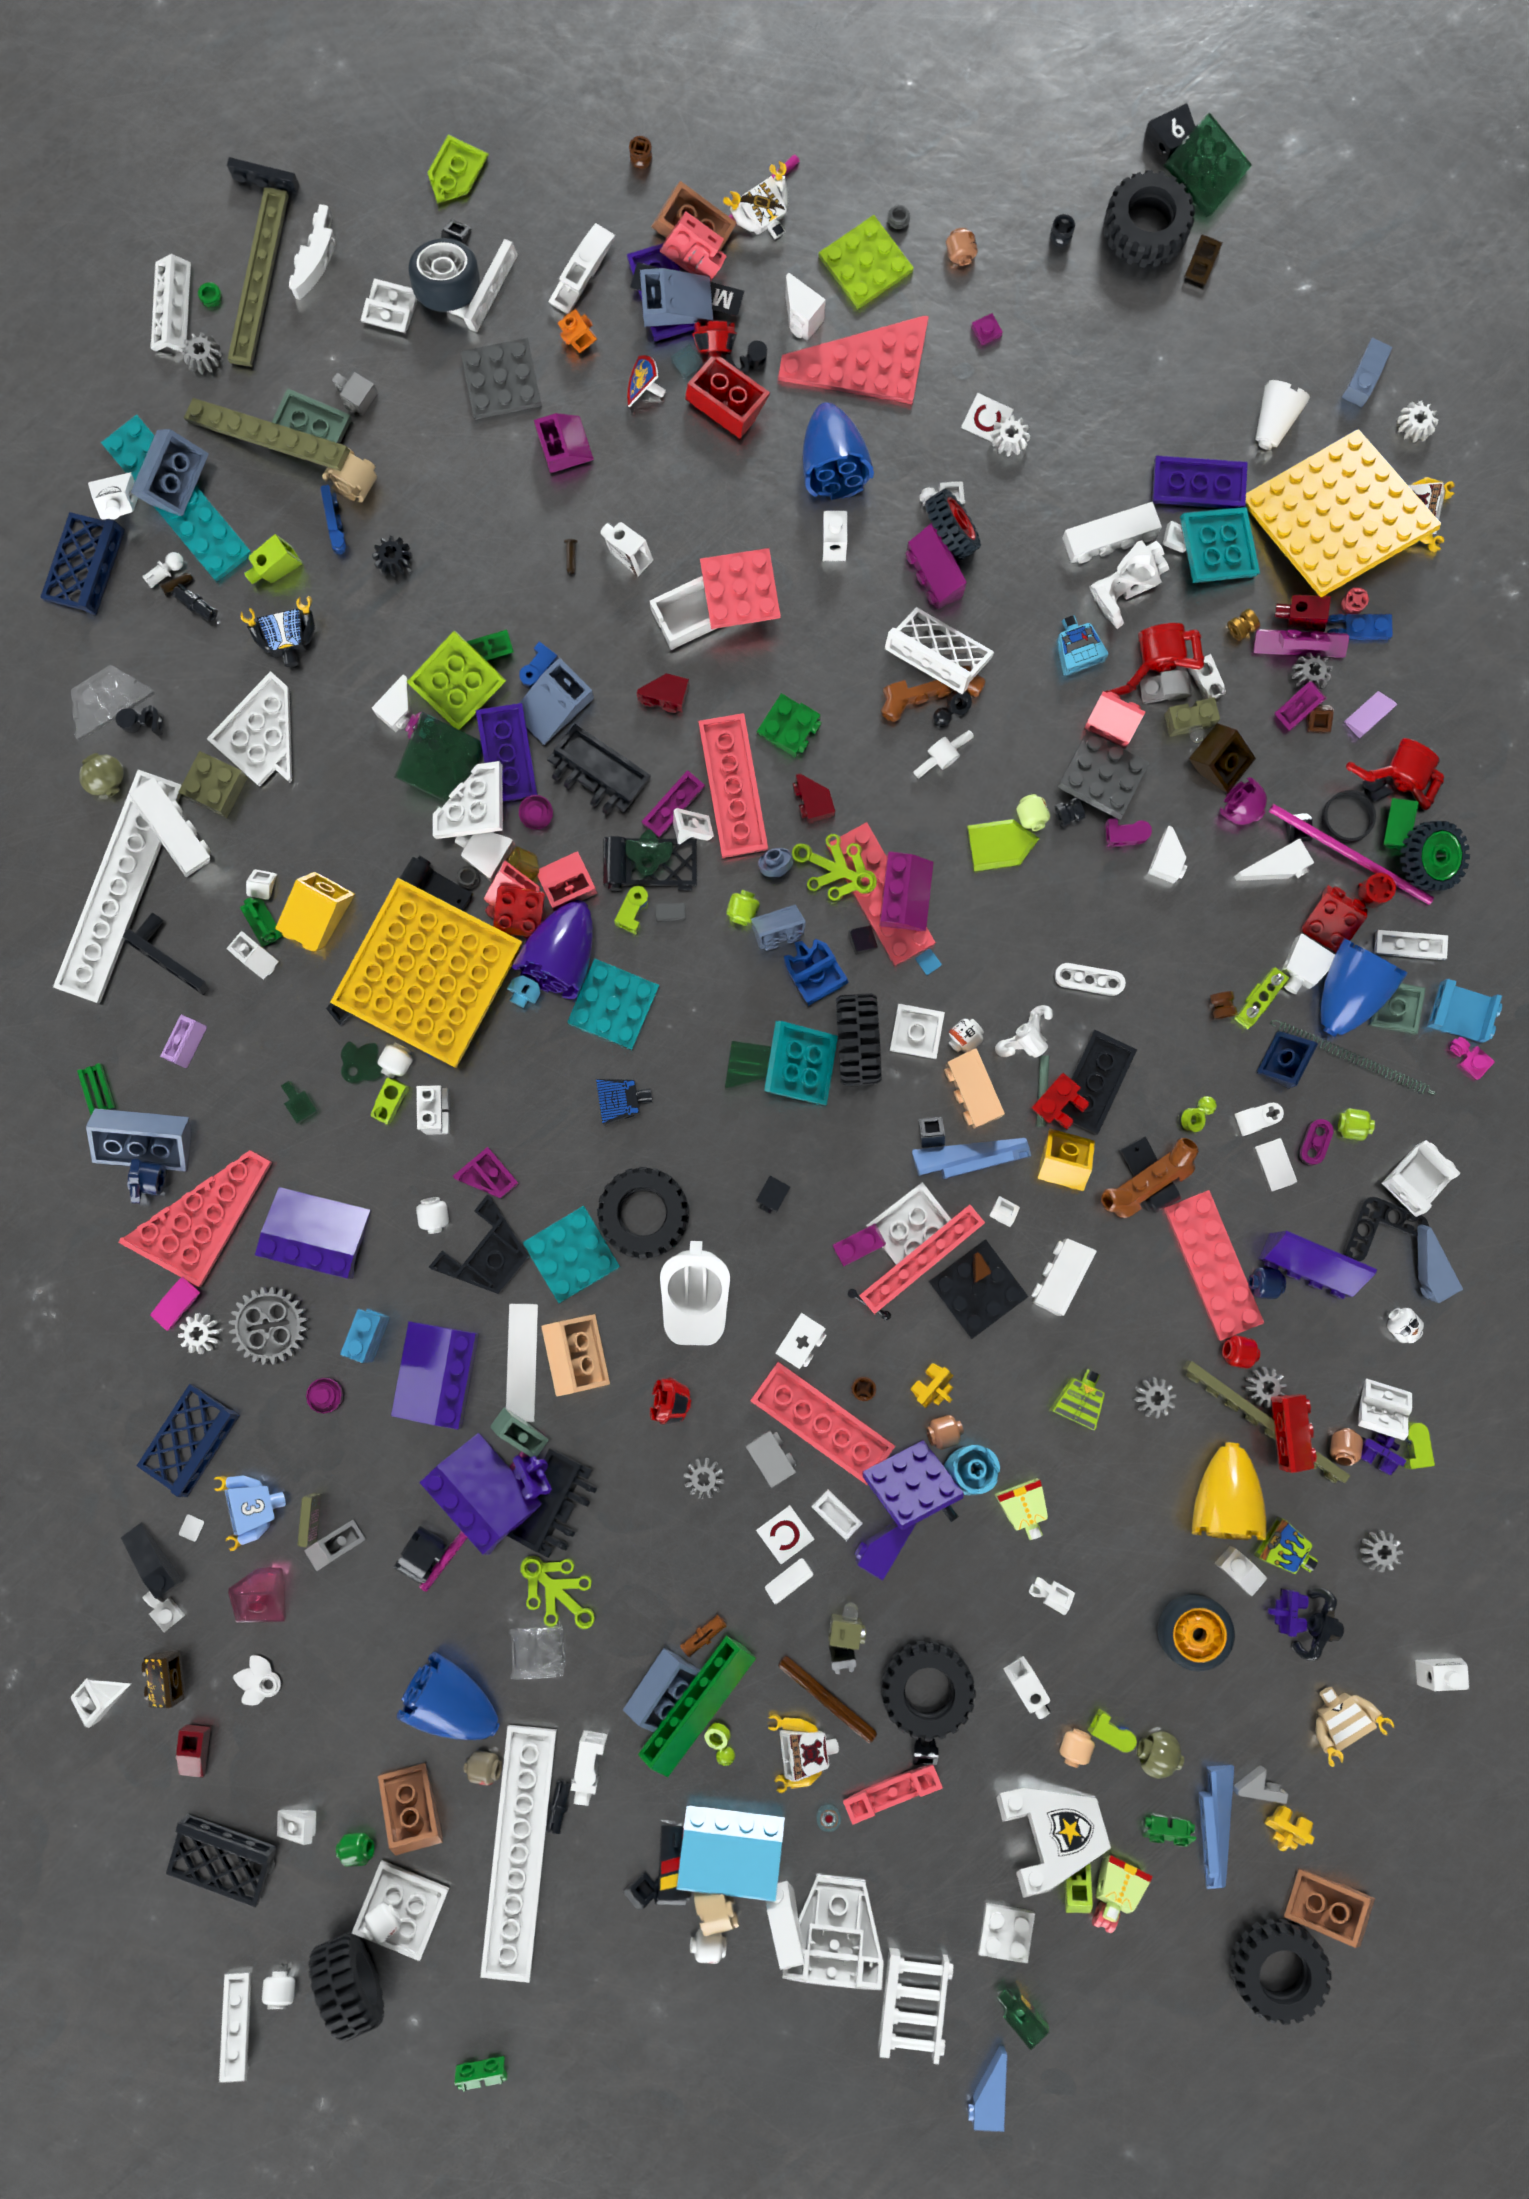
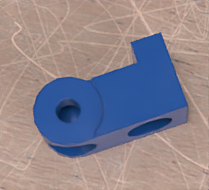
M540 641L533 648L536 656L529 665L522 667L519 672L522 684L528 689H531L539 677L558 659V656Z

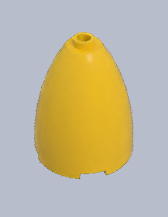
M1225 1443V1447L1218 1449L1205 1470L1196 1496L1192 1534L1202 1535L1203 1531L1212 1538L1248 1540L1252 1539V1536H1256L1257 1540H1266V1512L1262 1488L1251 1459L1245 1449L1240 1448L1239 1443Z

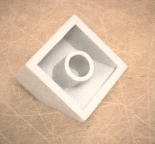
M788 273L786 275L785 298L789 327L796 337H802L808 341L824 322L825 299Z

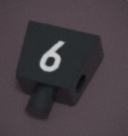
M1187 103L1148 122L1145 135L1164 160L1169 161L1178 156L1183 165H1187L1194 160L1195 156L1191 150L1196 145L1198 133Z

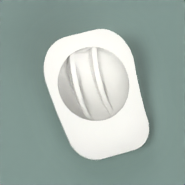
M690 1241V1250L682 1251L668 1259L661 1270L660 1283L664 1328L668 1337L676 1344L712 1345L720 1339L725 1329L730 1274L727 1266L721 1259L708 1251L702 1250V1241Z

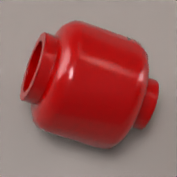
M1235 1335L1225 1341L1222 1355L1227 1364L1249 1369L1255 1362H1258L1260 1349H1258L1255 1340Z

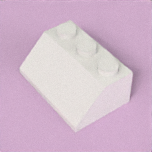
M1068 1238L1064 1239L1063 1242L1059 1241L1053 1251V1254L1056 1255L1053 1262H1048L1043 1270L1042 1275L1045 1278L1042 1284L1037 1283L1031 1294L1034 1297L1032 1303L1057 1316H1064L1097 1251Z

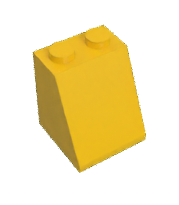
M316 872L301 877L295 881L275 929L282 932L285 938L300 942L305 949L318 951L328 943L355 894Z

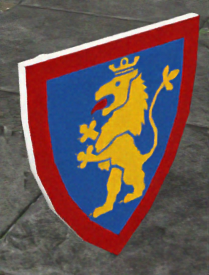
M647 355L638 356L633 367L627 390L629 407L646 389L660 398L665 394V389L654 383L658 378V369L654 359Z

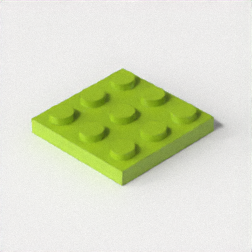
M875 215L821 250L818 256L857 309H860L904 279L914 269Z
M455 630L407 680V683L457 731L506 682V679Z

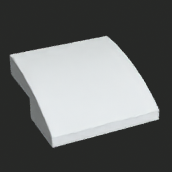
M374 279L370 296L365 301L361 322L406 333L417 304V298L412 288Z
M1366 1379L1361 1395L1358 1426L1405 1440L1408 1436V1416L1412 1412V1393Z

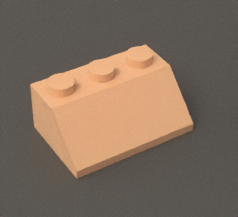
M977 1048L947 1062V1068L944 1071L949 1082H954L957 1089L954 1091V1095L959 1104L963 1103L966 1112H963L968 1126L972 1124L973 1129L997 1120L1005 1114Z
M595 1314L541 1326L556 1397L610 1384Z

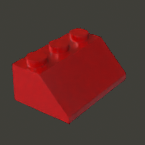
M714 353L688 382L685 400L735 436L741 438L756 420L770 392Z
M1303 1394L1271 1397L1279 1470L1296 1473L1314 1469V1462H1316L1317 1456L1315 1448H1312L1311 1444L1314 1430L1308 1418V1414L1311 1413L1309 1399H1306V1395Z

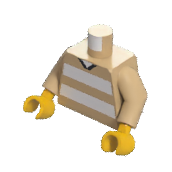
M1332 1687L1325 1688L1319 1693L1325 1705L1317 1710L1319 1717L1316 1719V1738L1324 1752L1329 1754L1328 1763L1332 1767L1335 1765L1331 1759L1333 1756L1339 1757L1341 1763H1343V1754L1340 1751L1376 1729L1377 1723L1384 1735H1388L1382 1728L1384 1724L1388 1723L1395 1729L1391 1719L1383 1718V1714L1371 1702L1357 1695L1350 1696L1347 1693H1343L1337 1696Z

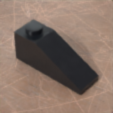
M142 1523L121 1537L141 1580L155 1599L164 1596L183 1582Z

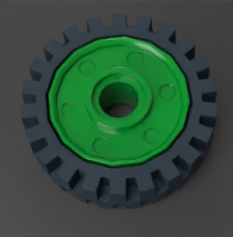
M1448 821L1423 822L1413 827V831L1408 832L1407 836L1409 838L1403 841L1406 847L1401 848V853L1405 854V857H1401L1400 860L1401 863L1406 864L1402 867L1403 872H1409L1405 877L1407 880H1412L1411 884L1413 886H1418V889L1425 891L1447 890L1453 888L1454 884H1458L1461 881L1460 878L1465 876L1466 873L1463 869H1468L1469 866L1465 860L1470 859V854H1466V850H1470L1469 844H1464L1467 841L1466 836H1460L1463 831L1460 828H1456L1455 824Z

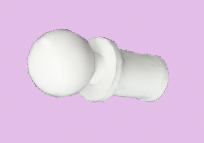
M169 553L165 558L164 564L158 561V565L142 577L153 588L165 577H171L169 571L181 569L184 559L179 553Z

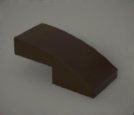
M1201 234L1184 277L1206 285L1223 242Z

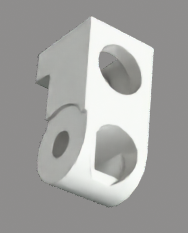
M1211 654L1205 656L1202 669L1187 668L1189 674L1193 676L1199 687L1203 699L1215 697L1216 700L1226 694L1224 683Z

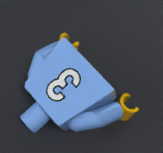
M244 1475L228 1478L218 1476L214 1478V1480L222 1481V1486L214 1488V1490L225 1491L234 1534L227 1537L225 1541L229 1539L235 1541V1546L229 1548L230 1551H234L241 1545L258 1540L270 1527V1521L275 1519L273 1509L286 1506L283 1492L270 1495L268 1487L262 1486L259 1480Z

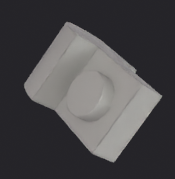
M1186 671L1161 672V675L1145 678L1140 682L1144 704L1166 699L1172 701L1192 696L1189 673Z

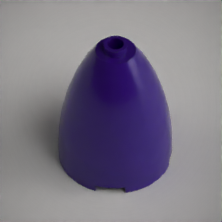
M576 900L575 902L565 904L549 915L528 938L515 959L512 969H518L521 972L519 976L523 975L538 983L539 989L547 993L549 991L563 993L562 997L575 999L584 982L592 952L593 924L588 905L583 901Z

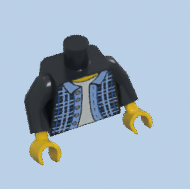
M310 596L307 597L308 605H303L299 597L296 601L297 609L257 617L258 622L254 621L255 612L251 608H249L252 614L251 618H245L242 611L240 615L242 621L248 623L247 628L254 642L266 653H271L274 658L283 657L285 667L298 665L296 654L307 650V644L311 642L315 631L313 613L309 610L312 605V598Z

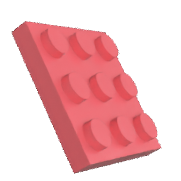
M769 548L700 559L711 629L780 618Z

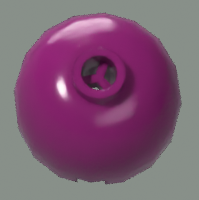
M1250 777L1247 778L1249 782L1244 784L1241 781L1231 789L1223 800L1227 803L1225 808H1220L1221 815L1234 824H1250L1254 821H1259L1265 814L1267 804L1265 790L1255 779Z

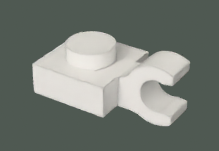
M1039 1577L1036 1578L1035 1583L1029 1589V1593L1032 1596L1044 1597V1604L1063 1615H1066L1069 1611L1075 1595L1073 1591L1053 1581L1050 1585Z
M150 1591L143 1596L145 1602L154 1608L149 1615L163 1632H166L185 1616L171 1597L165 1601L161 1597L155 1599Z

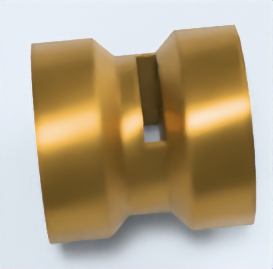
M1247 608L1241 613L1240 617H1234L1228 621L1227 625L1234 638L1241 641L1247 637V633L1250 631L1254 632L1260 628V621L1256 614Z

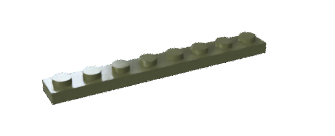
M264 187L228 354V361L232 364L249 367L253 365L289 197L287 191Z
M196 398L192 399L184 416L188 423L339 471L342 470L350 452V449L345 445Z
M1193 1361L1185 1363L1182 1369L1187 1372L1186 1377L1196 1384L1199 1381L1207 1386L1205 1390L1216 1398L1220 1395L1227 1400L1225 1402L1226 1406L1235 1412L1238 1410L1246 1414L1245 1419L1254 1426L1260 1424L1266 1429L1264 1433L1276 1441L1274 1420ZM1316 1451L1317 1460L1314 1462V1469L1319 1467L1325 1471L1323 1476L1335 1484L1337 1481L1346 1483L1350 1475Z

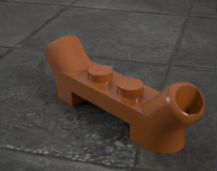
M970 665L961 666L969 672L972 671ZM976 675L969 683L965 692L974 698L978 697L985 685V679ZM906 680L899 681L883 688L886 701L881 709V713L887 720L896 722L900 719L907 704L913 702L922 704L927 702L930 697L936 695L939 698L945 697L954 689L939 680L911 688L907 687Z
M1188 1138L1178 1139L1170 1153L1117 1189H1105L1101 1196L1102 1205L1107 1211L1115 1212L1121 1218H1128L1142 1209L1140 1203L1176 1178L1182 1182L1194 1172V1160L1199 1153L1197 1145Z

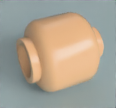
M1075 1728L1073 1731L1065 1733L1059 1749L1060 1754L1065 1758L1064 1763L1078 1768L1079 1764L1087 1765L1090 1762L1095 1748V1743L1091 1740L1092 1736Z

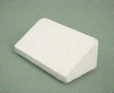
M1281 1138L1255 1147L1271 1191L1297 1183Z
M801 1558L768 1583L765 1589L773 1603L778 1604L813 1576V1571L805 1560Z

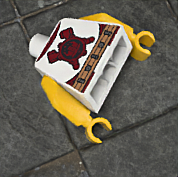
M1425 477L1408 486L1439 521L1443 500L1449 499L1454 495V492H1449L1448 490H1451L1455 485L1452 481L1444 485L1441 481ZM1437 531L1420 540L1428 544V549L1431 552L1441 550L1440 547L1436 546L1435 541L1439 544L1444 542V537L1442 536L1433 537V534H1436Z
M771 1715L768 1718L776 1719L778 1725L776 1727L768 1726V1728L775 1731L783 1727V1730H780L784 1775H778L774 1782L782 1781L785 1786L777 1787V1792L783 1793L787 1790V1787L794 1789L812 1785L822 1774V1771L829 1767L828 1755L839 1752L837 1740H826L824 1732L818 1731L814 1724L803 1719L785 1717L782 1720L779 1715Z

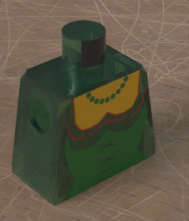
M1006 1988L998 1995L997 1999L1005 2007L1003 2017L1027 2047L1032 2050L1049 2034L1048 2023L1022 1994L1016 1998ZM1017 2011H1023L1025 2014L1023 2016H1017L1015 2013Z

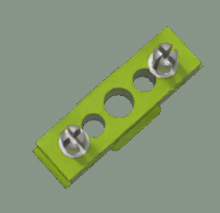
M1276 967L1272 968L1264 980L1257 984L1246 998L1245 1005L1234 1019L1247 1029L1252 1027L1275 999L1277 993L1289 977ZM1259 994L1265 996V1001L1259 999Z

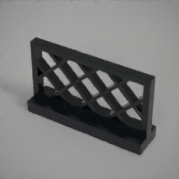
M187 1814L177 1824L175 1831L177 1837L166 1874L256 1908L259 1904L271 1859L275 1856L277 1847ZM184 1836L192 1839L195 1845L194 1848L186 1850L182 1843ZM207 1845L213 1846L218 1855L209 1859L203 1847ZM198 1850L203 1863L194 1866L189 1854ZM230 1853L237 1855L240 1864L232 1868L226 1858V1855ZM181 1858L184 1859L189 1868L185 1872L175 1869L176 1861ZM220 1859L226 1871L217 1875L211 1863ZM251 1862L262 1864L261 1873L254 1876L248 1864ZM206 1866L211 1878L208 1880L200 1878L197 1870ZM243 1867L248 1879L239 1883L234 1871ZM227 1874L234 1885L229 1889L223 1887L219 1878ZM251 1883L255 1891L254 1897L245 1895L242 1886Z

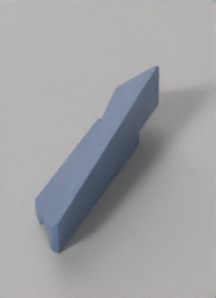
M1017 1138L914 1149L912 1155L918 1176L941 1171L943 1179L1029 1157L1031 1152L1027 1139Z
M1233 1765L1206 1766L1208 1791L1198 1792L1207 1889L1224 1888L1226 1886L1234 1779Z

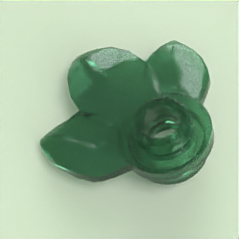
M651 829L646 830L640 836L638 842L634 840H627L626 842L627 856L635 862L636 869L643 875L655 873L658 866L667 862L672 854V842L659 844L655 833ZM649 860L651 866L648 868L644 867L643 861Z
M350 1041L346 1043L341 1051V1058L344 1063L341 1068V1075L344 1080L349 1083H358L362 1079L372 1081L383 1074L381 1073L382 1067L376 1062L378 1057L377 1045L369 1043L357 1048ZM354 1067L357 1068V1074L355 1076H351L350 1069Z

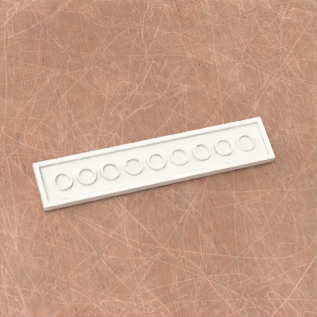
M141 770L137 771L129 792L154 777L157 782L161 780L168 789L169 800L171 802L175 800L178 803L181 796L178 793L182 786L181 784ZM129 794L53 986L56 989L98 1004L102 1000L124 943L123 935L131 925L162 845L130 800Z
M508 1725L480 1978L530 1982L557 1733L555 1729Z

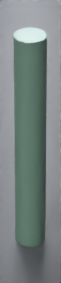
M1040 1056L1038 1100L1048 1090L1050 1056ZM1037 1114V1126L1046 1127V1121Z

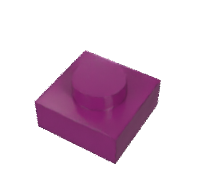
M993 313L972 322L971 327L981 346L1001 337L1003 334Z

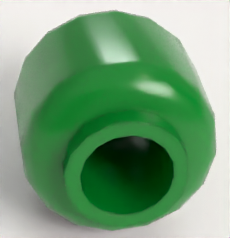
M366 1833L345 1834L336 1846V1856L345 1867L366 1865L372 1859L375 1851L374 1842Z

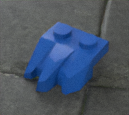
M818 939L813 941V947L810 949L803 941L794 942L797 956L793 957L790 954L784 956L787 970L808 1006L849 983L827 943Z

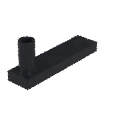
M151 913L136 933L129 929L124 933L123 938L127 944L203 995L207 991L208 986L204 980L147 942L163 923L159 916Z

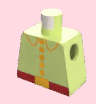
M1038 1478L995 1494L996 1499L1016 1531L1025 1528L1029 1540L1043 1536L1039 1522L1048 1519L1042 1484Z
M1111 1855L1104 1857L1101 1862L1096 1898L1106 1903L1103 1917L1109 1921L1117 1922L1120 1911L1124 1913L1133 1912L1153 1876Z

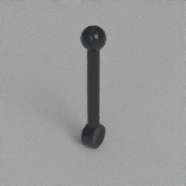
M855 1289L848 1291L850 1298H856L865 1304ZM880 1309L877 1312L880 1315H882V1318L884 1320H889L891 1318V1313L889 1311H883Z

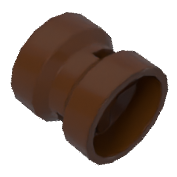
M644 136L634 137L629 143L630 161L635 168H648L653 159L651 142Z
M1233 991L1210 995L1211 1003L1215 1007L1213 1011L1214 1019L1238 1015L1237 1007L1233 1004L1235 999Z
M859 1377L852 1383V1393L858 1400L869 1401L875 1396L876 1385L870 1378Z

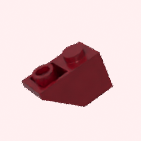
M666 673L637 690V698L645 706L654 707V705H658L668 712H682L690 686L689 679Z
M796 774V782L792 783L795 796H800L802 804L799 805L802 819L806 818L807 823L811 824L835 817L836 811L829 789L802 774Z
M185 1725L179 1730L176 1750L179 1775L205 1777L211 1727Z

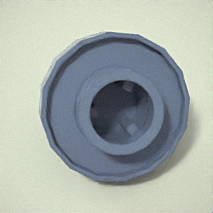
M775 848L765 852L760 857L758 865L763 875L767 877H781L791 869L793 858L789 850Z

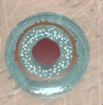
M824 1805L818 1810L816 1820L818 1826L823 1831L831 1832L839 1827L841 1816L835 1806Z

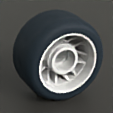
M448 238L434 239L419 246L410 258L409 276L412 290L417 300L425 307L436 311H454L468 305L474 298L480 286L478 264L474 253L464 243Z

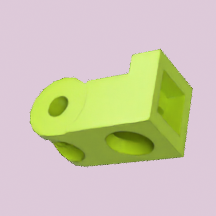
M635 886L629 890L614 920L616 926L637 935L640 929V922L636 920L641 910L648 905L649 901L646 889L641 886Z
M387 1077L375 1101L371 1117L389 1125L394 1119L404 1096L407 1095L410 1086L394 1078Z
M1408 1423V1436L1405 1440L1408 1442L1410 1458H1404L1407 1460L1404 1464L1405 1468L1416 1469L1435 1466L1428 1428L1422 1423Z
M1098 1709L1088 1728L1091 1735L1122 1752L1132 1751L1137 1743L1135 1735L1126 1727H1117L1110 1723L1111 1716L1105 1711Z

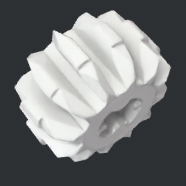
M1421 400L1417 405L1411 402L1401 410V416L1397 419V423L1401 425L1398 432L1406 433L1404 439L1411 436L1413 442H1416L1418 439L1424 441L1428 435L1430 436L1434 433L1438 419L1434 418L1437 415V411H1430L1431 404L1425 407Z
M1014 415L1010 417V420L1003 416L1000 421L1001 423L996 422L994 424L995 430L991 432V438L994 439L992 442L993 447L999 446V454L1004 450L1007 451V457L1011 455V451L1016 455L1020 454V449L1025 450L1027 441L1030 439V434L1027 433L1029 430L1028 425H1022V418L1015 421Z
M196 1313L194 1319L186 1317L188 1325L180 1324V1328L185 1331L178 1334V1338H185L181 1346L186 1347L189 1345L188 1352L194 1353L197 1350L198 1354H203L205 1349L208 1351L213 1350L211 1343L216 1344L219 1342L214 1337V1334L221 1333L220 1330L213 1329L217 1325V1321L209 1322L210 1315H205L202 1318L200 1313ZM203 1331V1336L196 1337L195 1332Z

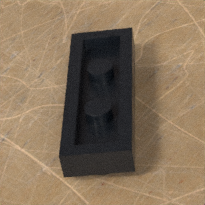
M229 157L227 167L235 180L240 182L249 181L260 187L269 186L287 191V193L289 191L298 193L300 185L295 173Z

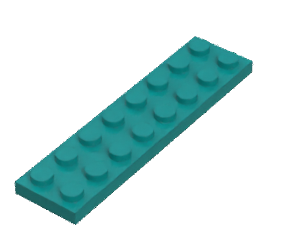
M136 414L104 439L101 444L125 473H132L134 481H136L154 439V434ZM196 485L183 516L154 506L216 582L252 554Z

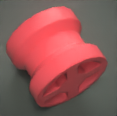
M1359 587L1350 589L1341 601L1342 610L1346 614H1359L1368 604L1369 596L1367 592Z
M1101 1901L1095 1909L1092 1925L1104 1927L1106 1932L1111 1934L1118 1924L1120 1914L1117 1922L1105 1919L1103 1913L1106 1903Z

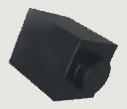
M769 1176L756 1199V1202L760 1203L758 1208L769 1214L772 1211L777 1213L790 1190V1186Z

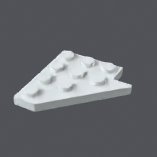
M271 671L207 738L211 744L259 787L275 770L289 783L292 781L289 688Z

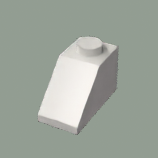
M404 674L372 707L374 713L394 732L404 729L409 723V718L412 716L411 687L407 683L408 679Z
M1168 826L1164 830L1148 874L1174 884L1178 878H1183L1187 866L1184 865L1186 855L1173 827Z
M243 931L226 948L262 979L271 974L275 969V965L279 962Z
M1229 1546L1214 1563L1250 1596H1253L1267 1579L1248 1558L1232 1546Z

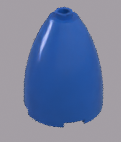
M824 402L815 409L806 429L803 444V472L808 492L815 497L818 495L831 496V500L848 498L864 490L863 485L869 479H873L874 469L866 443L856 425L835 404ZM836 461H837V465H838V470H839V472L843 474V476H842L841 478H839V475H838L837 466H836Z
M1344 938L1333 958L1324 983L1321 1000V1024L1325 1026L1323 1031L1336 1037L1337 1034L1344 1035L1366 1022L1392 997L1408 973Z
M437 1652L430 1654L428 1657L430 1662L422 1668L419 1667L401 1699L404 1705L403 1710L397 1712V1719L421 1731L445 1738L479 1740L487 1739L489 1736L493 1737L500 1724L497 1722L498 1716L485 1693L472 1678L453 1662Z

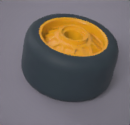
M1187 1594L1174 1599L1165 1607L1158 1622V1637L1164 1652L1175 1663L1185 1669L1192 1671L1213 1669L1223 1663L1232 1651L1235 1641L1232 1619L1219 1603L1204 1595ZM1197 1628H1202V1636L1199 1639L1194 1640V1630Z

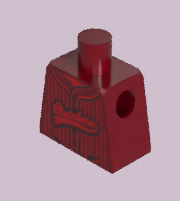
M1293 595L1290 605L1276 604L1275 618L1288 619L1287 628L1309 632L1322 631L1325 633L1331 596Z

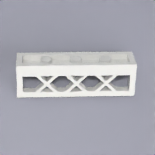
M173 254L155 263L151 349L154 351L169 347L182 352L181 348L186 347L184 342L187 340L191 262Z

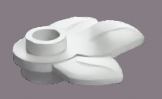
M257 1655L250 1656V1668L241 1670L233 1676L237 1685L245 1690L241 1702L252 1706L259 1704L265 1697L276 1695L281 1688V1680L277 1674L272 1672L270 1663L265 1658ZM266 1680L273 1682L272 1688L266 1687Z

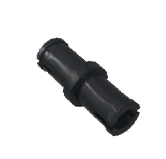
M178 584V587L176 586L173 589L172 596L187 605L188 610L198 613L208 622H212L216 618L218 610L204 602L203 597L199 594H193L182 584Z
M556 1781L553 1801L549 1803L548 1807L551 1810L546 1832L550 1833L552 1831V1834L561 1833L564 1813L568 1811L566 1804L571 1787L569 1782L565 1784V1781Z

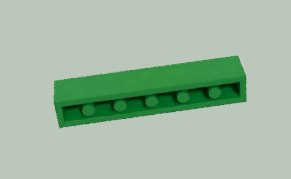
M728 1636L724 1638L638 1753V1756L651 1770L669 1777L751 1667L756 1657L744 1645Z

